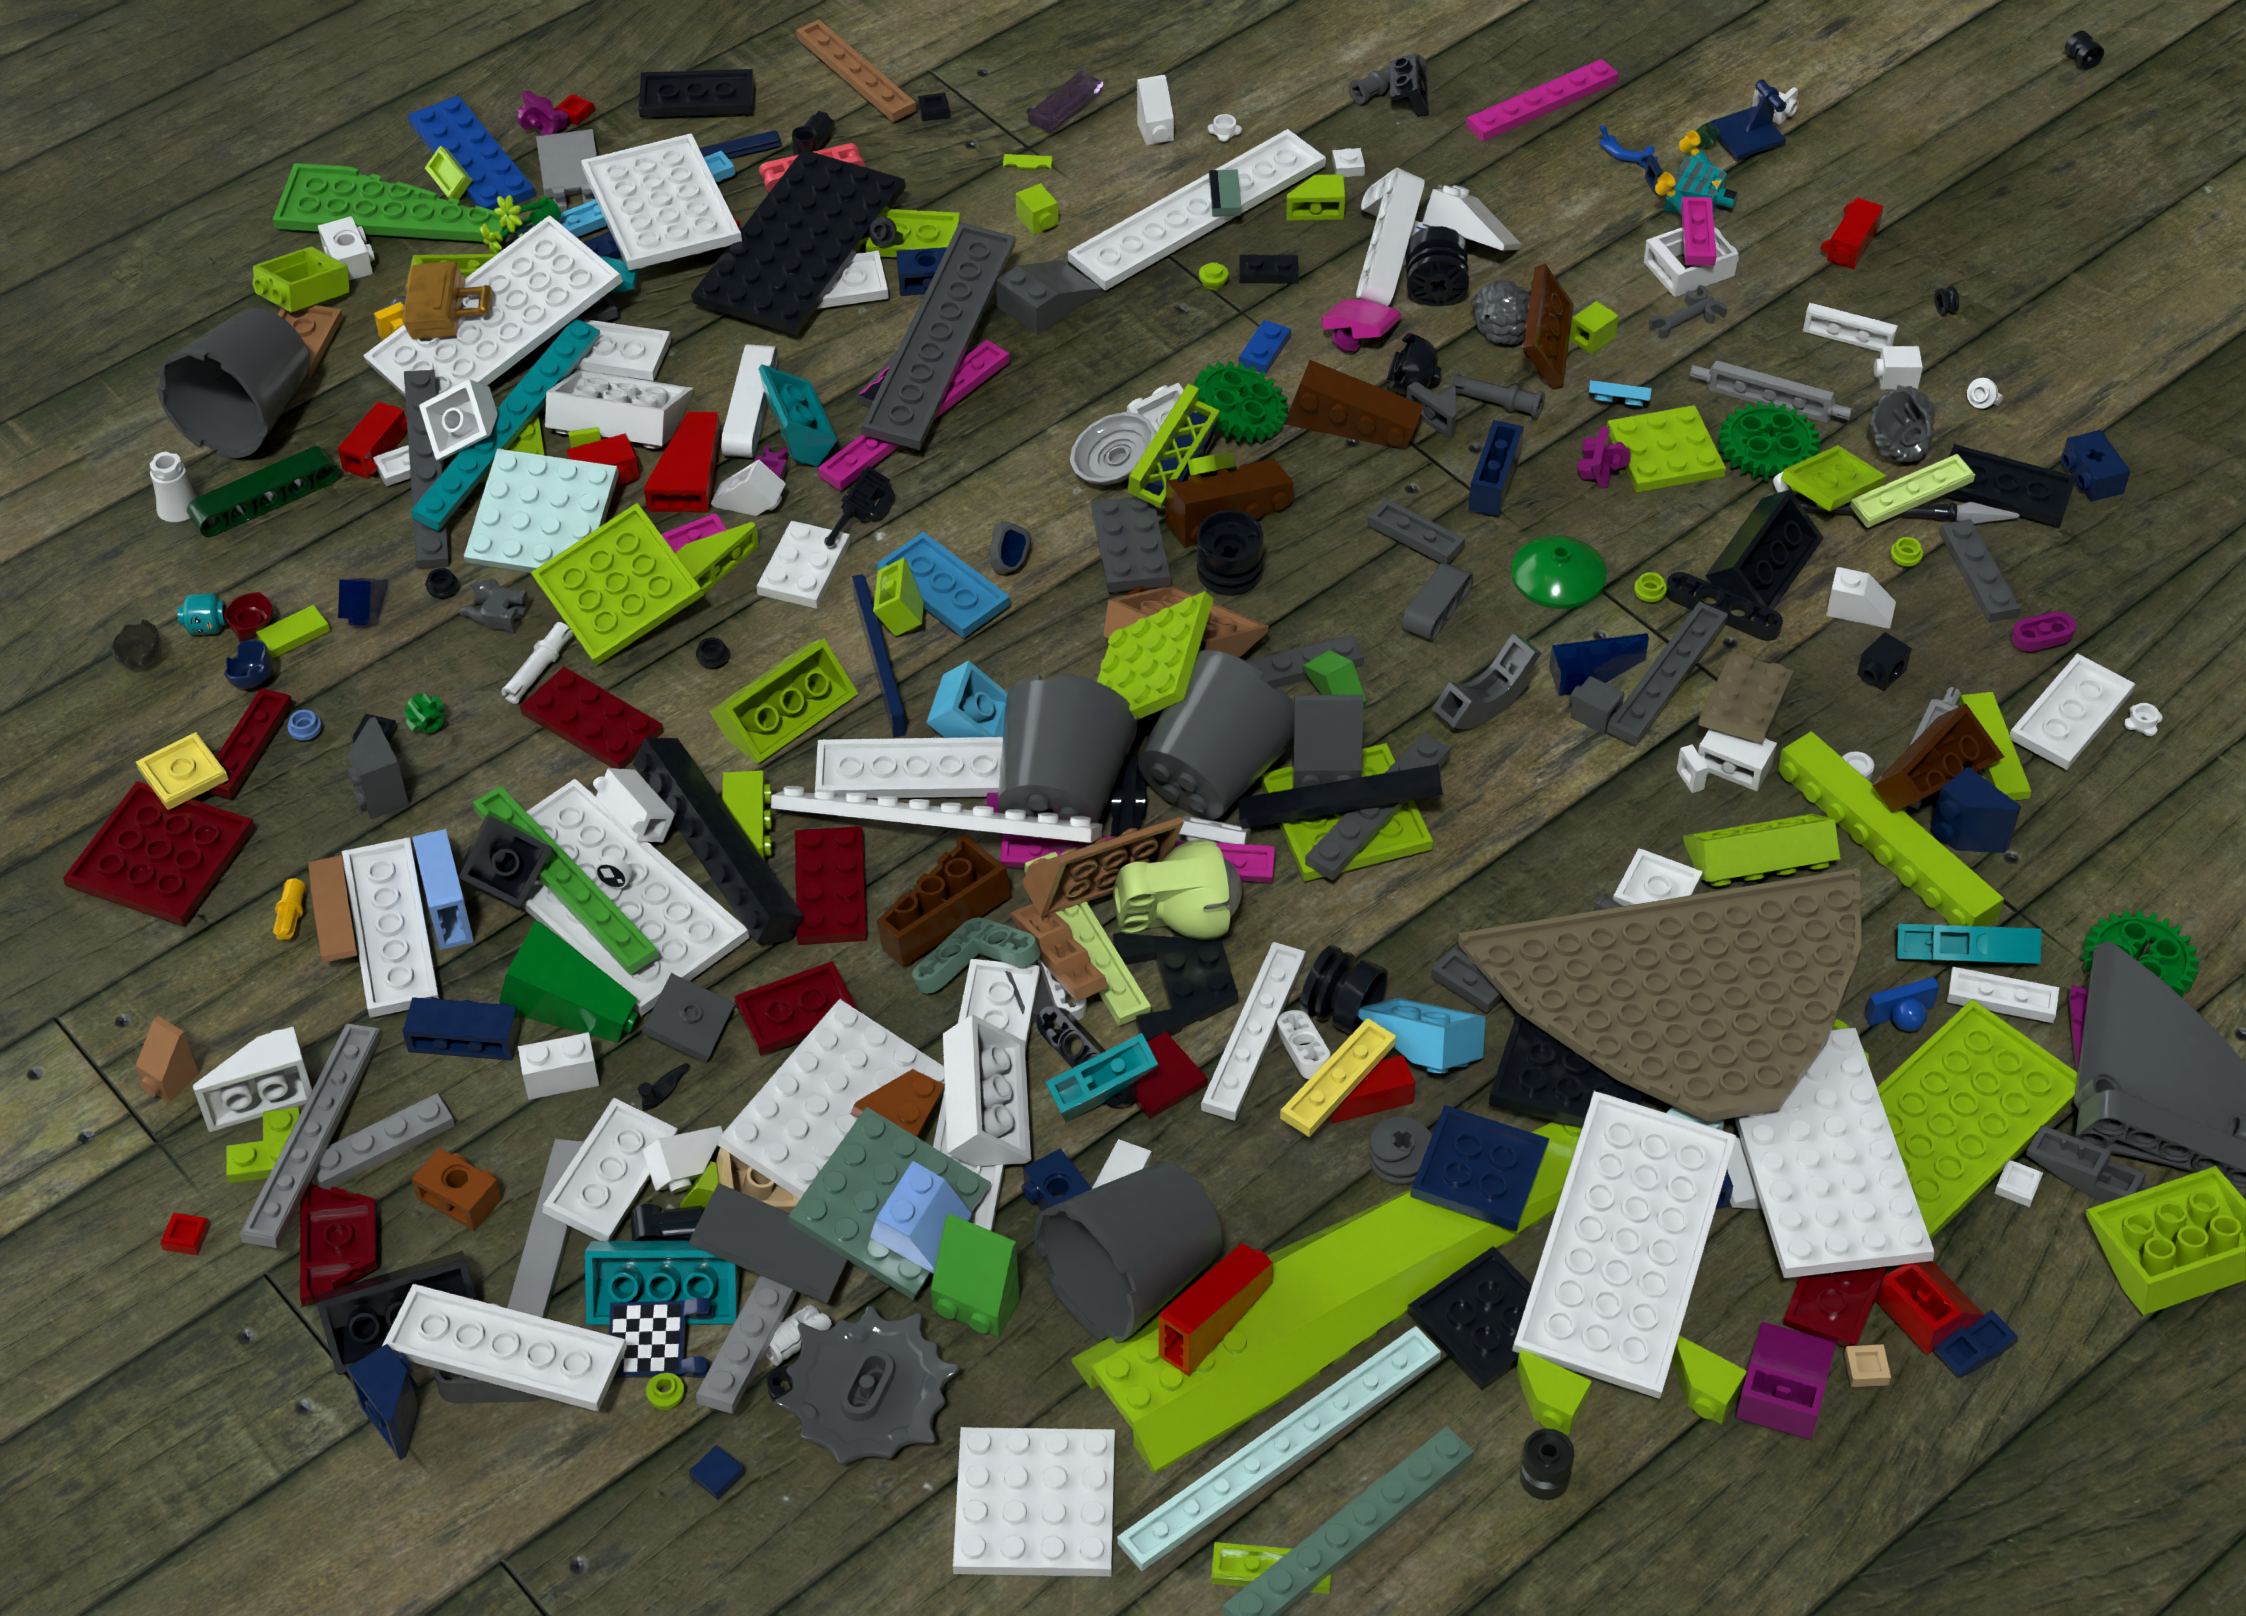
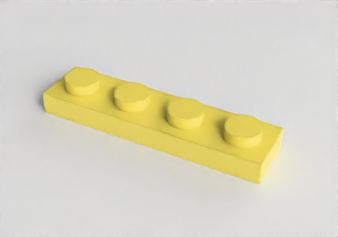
M1367 1018L1280 1110V1119L1310 1137L1396 1045V1035Z

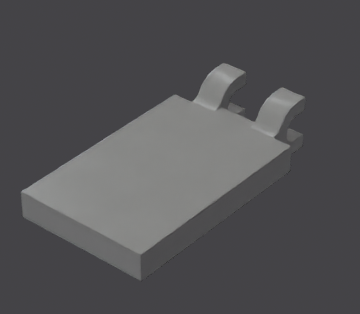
M593 129L536 136L545 197H553L560 211H567L566 195L582 193L584 204L595 200L581 165V160L597 157Z

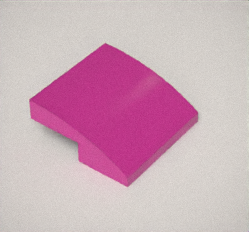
M1347 299L1341 300L1321 320L1323 330L1351 327L1353 339L1381 337L1401 319V313L1380 303Z

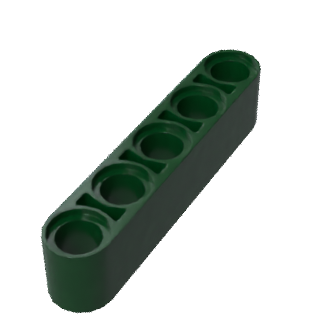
M319 446L311 447L195 498L188 504L187 514L203 536L213 537L331 485L338 479L339 468L324 448Z

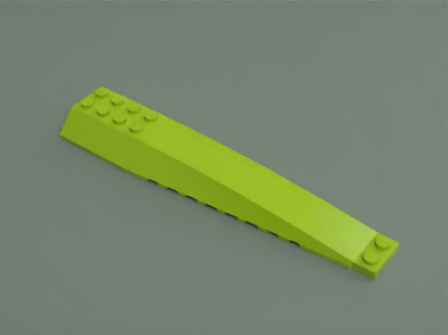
M1553 1121L1531 1132L1549 1138V1143L1517 1231L1410 1197L1411 1189L1267 1255L1270 1261L1273 1262L1272 1284L1190 1376H1187L1159 1357V1314L1171 1303L1162 1307L1126 1340L1115 1343L1114 1339L1109 1337L1071 1358L1072 1364L1092 1390L1101 1386L1132 1428L1134 1448L1155 1475L1283 1401L1319 1376L1320 1370L1330 1363L1336 1364L1349 1355V1350L1362 1341L1366 1343L1375 1337L1379 1329L1391 1321L1395 1323L1404 1317L1405 1311L1408 1310V1305L1492 1246L1495 1248L1501 1245L1506 1246L1519 1237V1232L1528 1226L1532 1228L1555 1212L1582 1127Z

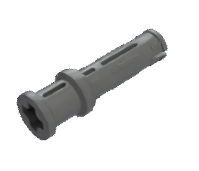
M1417 54L1421 66L1425 71L1427 68L1426 60L1423 56L1421 57L1420 54ZM1390 68L1381 72L1372 71L1368 74V77L1361 80H1352L1349 85V91L1353 100L1358 104H1364L1368 101V98L1374 95H1383L1390 87Z
M1455 374L1452 385H1455L1456 393L1504 405L1505 409L1509 412L1517 410L1532 415V418L1536 419L1539 418L1545 402L1544 392L1534 393L1522 390L1519 385H1512L1508 388L1460 374Z

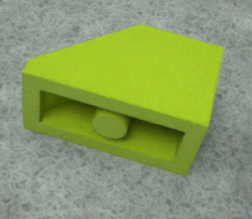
M1343 174L1313 175L1287 194L1286 221L1344 220L1345 188Z
M902 558L878 570L873 612L895 637L906 631H913L922 624L924 602L909 564L905 558Z
M1679 1335L1671 1361L1686 1404L1702 1418L1712 1419L1722 1425L1742 1393L1747 1371Z
M1521 1350L1518 1357L1516 1376L1534 1420L1540 1422L1547 1429H1555L1569 1436L1589 1400L1592 1381L1533 1353Z

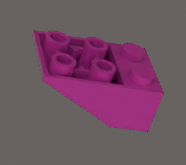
M1762 1321L1743 1386L1736 1418L1811 1440L1836 1342Z

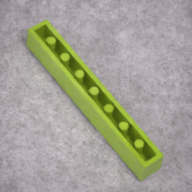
M1812 731L1782 749L1778 772L1787 782H1791L1804 794L1808 801L1816 804L1829 818L1835 819V823L1850 834L1856 843L1861 844L1881 865L1886 866L1905 886L1910 887L1917 893L1927 906L1934 908L1950 925L1988 927L1999 919L2004 898L1902 809L1891 812L1872 786L1873 784Z

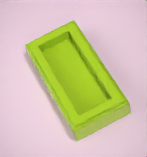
M443 146L437 149L425 166L426 171L448 198L451 197L459 200L473 181L452 153Z
M311 605L257 631L256 635L258 640L263 641L267 645L274 659L330 632L328 622L317 608Z

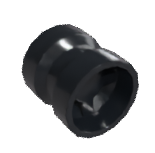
M2083 30L2074 33L2065 44V51L2072 58H2075L2076 62L2085 70L2095 67L2104 56L2102 46L2094 42L2093 38Z

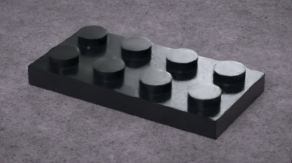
M753 69L641 72L639 116L684 117L691 115L752 114Z
M1953 445L1949 457L1958 454L1975 474L1974 482L1946 493L1944 496L2018 513L2022 517L2061 526L2077 476L1968 447Z

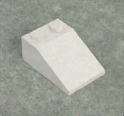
M1444 185L1443 189L1432 190L1422 223L1429 226H1445L1454 229L1464 238L1502 251L1520 249L1521 243L1477 197L1468 195L1469 189L1453 185V187Z
M294 1027L275 1030L269 1034L258 1036L193 1085L209 1132L263 1117V1111L304 1105L312 1092Z

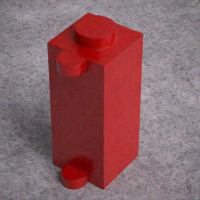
M1858 197L1855 198L1853 203H1847L1844 207L1846 214L1832 235L1831 240L1823 241L1820 246L1821 250L1828 254L1827 261L1855 269L1880 228L1884 206Z
M378 401L338 447L343 471L370 479L378 469L373 457L394 450L408 434L407 417H405L404 410Z
M1404 1055L1381 1060L1330 1114L1331 1124L1413 1104L1415 1081Z

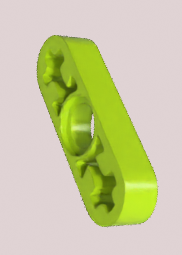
M1234 451L1187 460L1190 476L1236 467Z

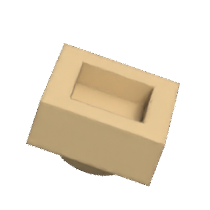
M1884 1344L1846 1346L1844 1358L1851 1387L1889 1385L1891 1375Z

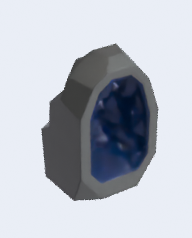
M1002 521L995 525L992 532L993 537L989 553L991 554V566L994 571L1006 574L1015 571L1024 562L1030 544L1031 533L1014 523Z

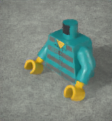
M1691 130L1679 142L1680 150L1684 153L1690 152L1691 156L1686 155L1674 177L1670 173L1664 172L1657 179L1656 193L1661 196L1666 194L1664 210L1681 214L1682 197L1712 198L1713 213L1718 205L1733 209L1739 193L1725 188L1726 172L1715 167L1702 149L1698 150L1696 146L1700 144L1701 139L1696 131Z

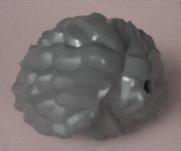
M1509 280L1493 281L1483 287L1482 290L1480 289L1475 298L1470 302L1471 306L1475 308L1474 315L1479 331L1482 334H1486L1488 341L1492 340L1494 343H1508L1511 345L1524 341L1526 333L1525 323L1529 312L1528 302L1531 296L1523 287H1518L1514 281Z
M1898 385L1896 390L1891 389L1889 394L1881 395L1878 401L1879 405L1872 408L1873 414L1869 422L1871 427L1870 433L1875 438L1880 455L1884 456L1887 460L1896 463L1901 461H1917L1928 451L1930 438L1935 434L1933 428L1935 423V406L1924 393L1919 392L1916 388Z

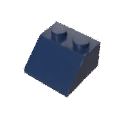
M1967 767L1941 787L1930 831L1940 841L1947 843L1956 851L2005 853L2009 850L2021 806L1974 770Z
M385 1344L348 1367L347 1370L361 1410L397 1458L402 1460L407 1456L419 1413V1406L415 1396L419 1392V1388L410 1375L413 1369L402 1352L396 1355L390 1346Z

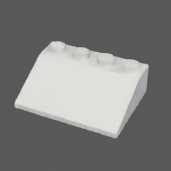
M577 370L546 392L545 427L553 428L555 432L560 434H569L568 432L599 427L601 438H610L626 433L630 443L633 441L643 443V446L646 448H660L672 439L693 395V388Z

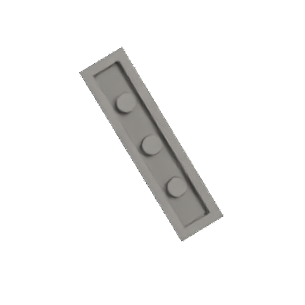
M438 1093L327 1146L314 1173V1177L321 1188L328 1189L455 1127L453 1117Z

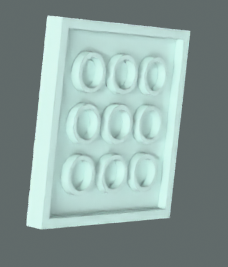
M497 449L464 553L466 563L529 573L604 525L619 475L617 466Z

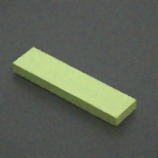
M1955 454L1851 499L1850 507L1868 528L1974 482L1975 474L1961 457Z

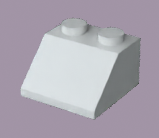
M471 379L419 405L435 459L439 462L489 437L498 415L489 386Z

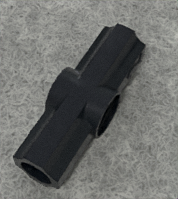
M1127 755L1116 780V787H1113L1111 817H1113L1110 837L1120 836L1131 828L1141 829L1142 819H1145L1146 780L1139 769V756Z

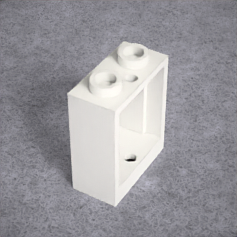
M1681 227L1646 240L1644 263L1674 297L1686 294L1687 291L1697 290L1699 285L1708 286L1735 276L1739 253L1722 236L1721 232L1714 227L1716 245L1715 266L1695 265L1685 269L1676 258V256L1684 254L1683 228Z

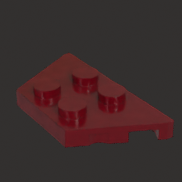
M312 1180L310 1181L300 1201V1301L302 1306H309L316 1302V1294L345 1286L378 1268L377 1205L374 1198L361 1194H349L346 1190L334 1186L330 1190L314 1186Z

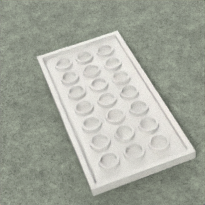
M549 215L465 278L464 288L489 285L492 288L491 306L487 315L459 317L457 334L449 337L411 339L403 325L363 356L367 364L404 397V371L435 370L436 395L468 379L487 386L622 283L623 280L619 272ZM480 294L463 295L461 309L478 308Z
M573 779L526 811L657 948L659 957L629 975L538 878H536L521 907L637 998L634 1009L641 1016L655 1006L671 973L691 981L749 939V931L743 924L650 843L635 841L600 800L576 779ZM604 856H617L629 864L632 875L625 887L620 889L611 888L597 878L595 869Z
M1856 1028L1832 1030L1826 1046L1780 1110L1734 1118L1784 1278L1933 1261L1934 1249Z
M1594 1091L1512 1351L1520 1353L1521 1350L1527 1351L1563 1368L1660 1399L1737 1135Z

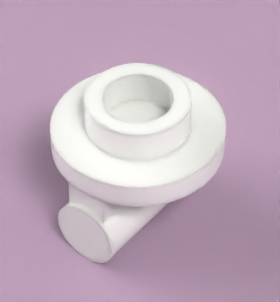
M1988 378L1975 379L1967 390V398L1971 405L1976 408L1984 409L1993 404L1998 406L2004 397L1998 393L1996 384Z

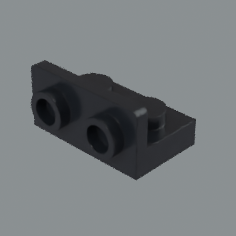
M1416 53L1401 56L1396 60L1390 61V96L1392 100L1396 101L1406 98L1408 106L1414 107L1418 117L1429 114L1427 76Z

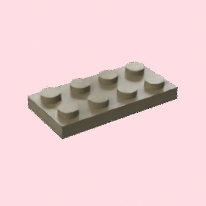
M1731 653L1701 712L1698 725L1763 744L1791 684L1794 671L1786 669L1777 663L1768 664L1754 660L1748 655Z

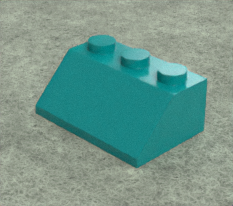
M761 364L758 370L772 415L779 426L781 436L784 438L790 451V456L798 463H807L818 467L837 442V438L811 381Z

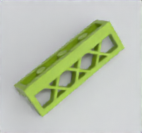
M1189 383L1187 384L1129 475L1128 493L1162 508L1166 502V479L1170 478L1169 480L1176 479L1179 481L1188 467L1187 460L1193 459L1220 414L1219 410L1198 401L1199 388ZM1195 410L1209 418L1205 423L1192 425L1190 416ZM1190 434L1193 441L1192 445L1178 448L1175 441L1176 438ZM1176 457L1178 467L1163 472L1161 462L1165 459ZM1160 480L1164 488L1159 496L1145 490L1148 483Z

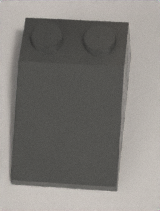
M1061 260L1018 265L997 279V307L1038 335L1100 294L1102 288Z
M1295 695L1292 744L1293 789L1361 777L1363 695Z

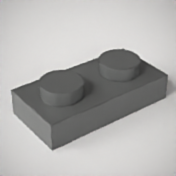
M1452 948L1432 968L1431 977L1486 1013L1503 998L1502 994L1476 965L1470 963L1467 956L1455 948Z

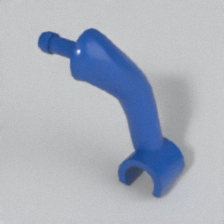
M1605 125L1600 126L1603 139L1599 143L1607 152L1622 161L1639 162L1646 169L1648 155H1652L1655 151L1653 146H1647L1643 152L1624 149L1617 142L1615 136L1608 135Z

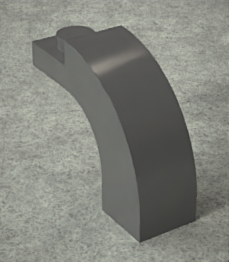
M1512 633L1494 662L1483 674L1468 683L1449 682L1432 709L1453 728L1470 729L1486 723L1503 712L1523 692L1530 682L1526 676L1542 653L1520 634Z

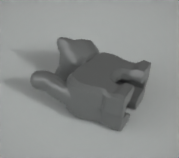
M495 579L471 582L470 586L474 590L475 595L473 602L482 604L480 610L473 606H462L460 614L482 623L487 628L504 629L510 633H516L520 626V621H514L516 614L525 617L529 610L527 590L522 589L516 592L508 588L499 587Z

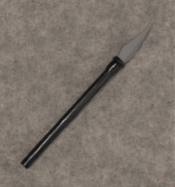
M1798 500L1806 513L1856 515L1850 507L1851 502L1828 511L1818 507L1813 500ZM1968 502L1961 505L1951 503L1949 506L1948 504H1934V506L1919 505L1895 517L1933 518V520L1943 521L1948 519L1950 522L1971 519L1973 524L2019 518L2020 515Z

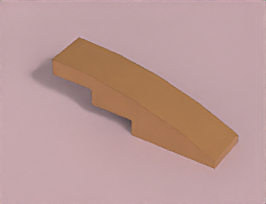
M342 855L308 862L322 963L357 956L355 929Z
M1033 903L1010 913L1012 920L1019 930L1035 936L1041 951L1039 959L1059 984L1076 1001H1080L1108 988L1105 975L1090 963L1087 950L1072 937L1070 926L1054 912L1040 917Z

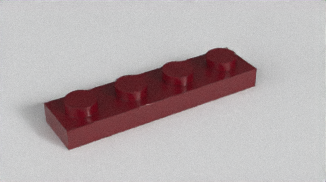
M260 688L215 757L226 771L229 780L206 791V793L229 799L233 798L293 703L290 695Z

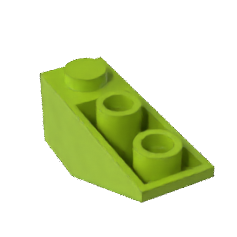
M763 770L723 772V803L766 862V856H772L771 835L766 836V830H772L771 809L766 810V804H771V784H765Z

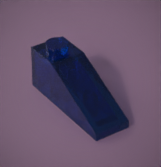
M1648 634L1552 645L1549 668L1558 696L1572 694L1577 685L1582 686L1589 676L1607 683L1645 661L1649 641Z

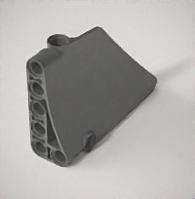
M2113 942L2097 945L2093 953L2074 1103L2079 1110L2075 1138L2108 1149L2114 1154L2146 1159L2195 1173L2216 1166L2233 1186L2246 1188V1063L2191 1005L2153 972Z

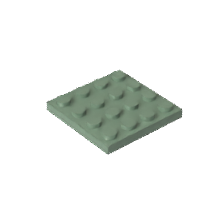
M866 1107L788 1215L787 1223L914 1300L932 1273L870 1238L876 1217L912 1161L941 1176L946 1179L971 1213L974 1212L988 1191L991 1182Z

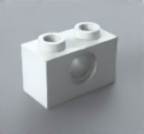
M352 216L318 225L325 254L348 265L349 280L373 274L370 262L375 261L372 248L370 244L365 245L367 241L362 226L356 227Z

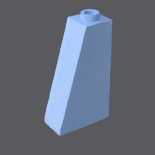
M446 829L412 837L439 949L443 950L474 942Z

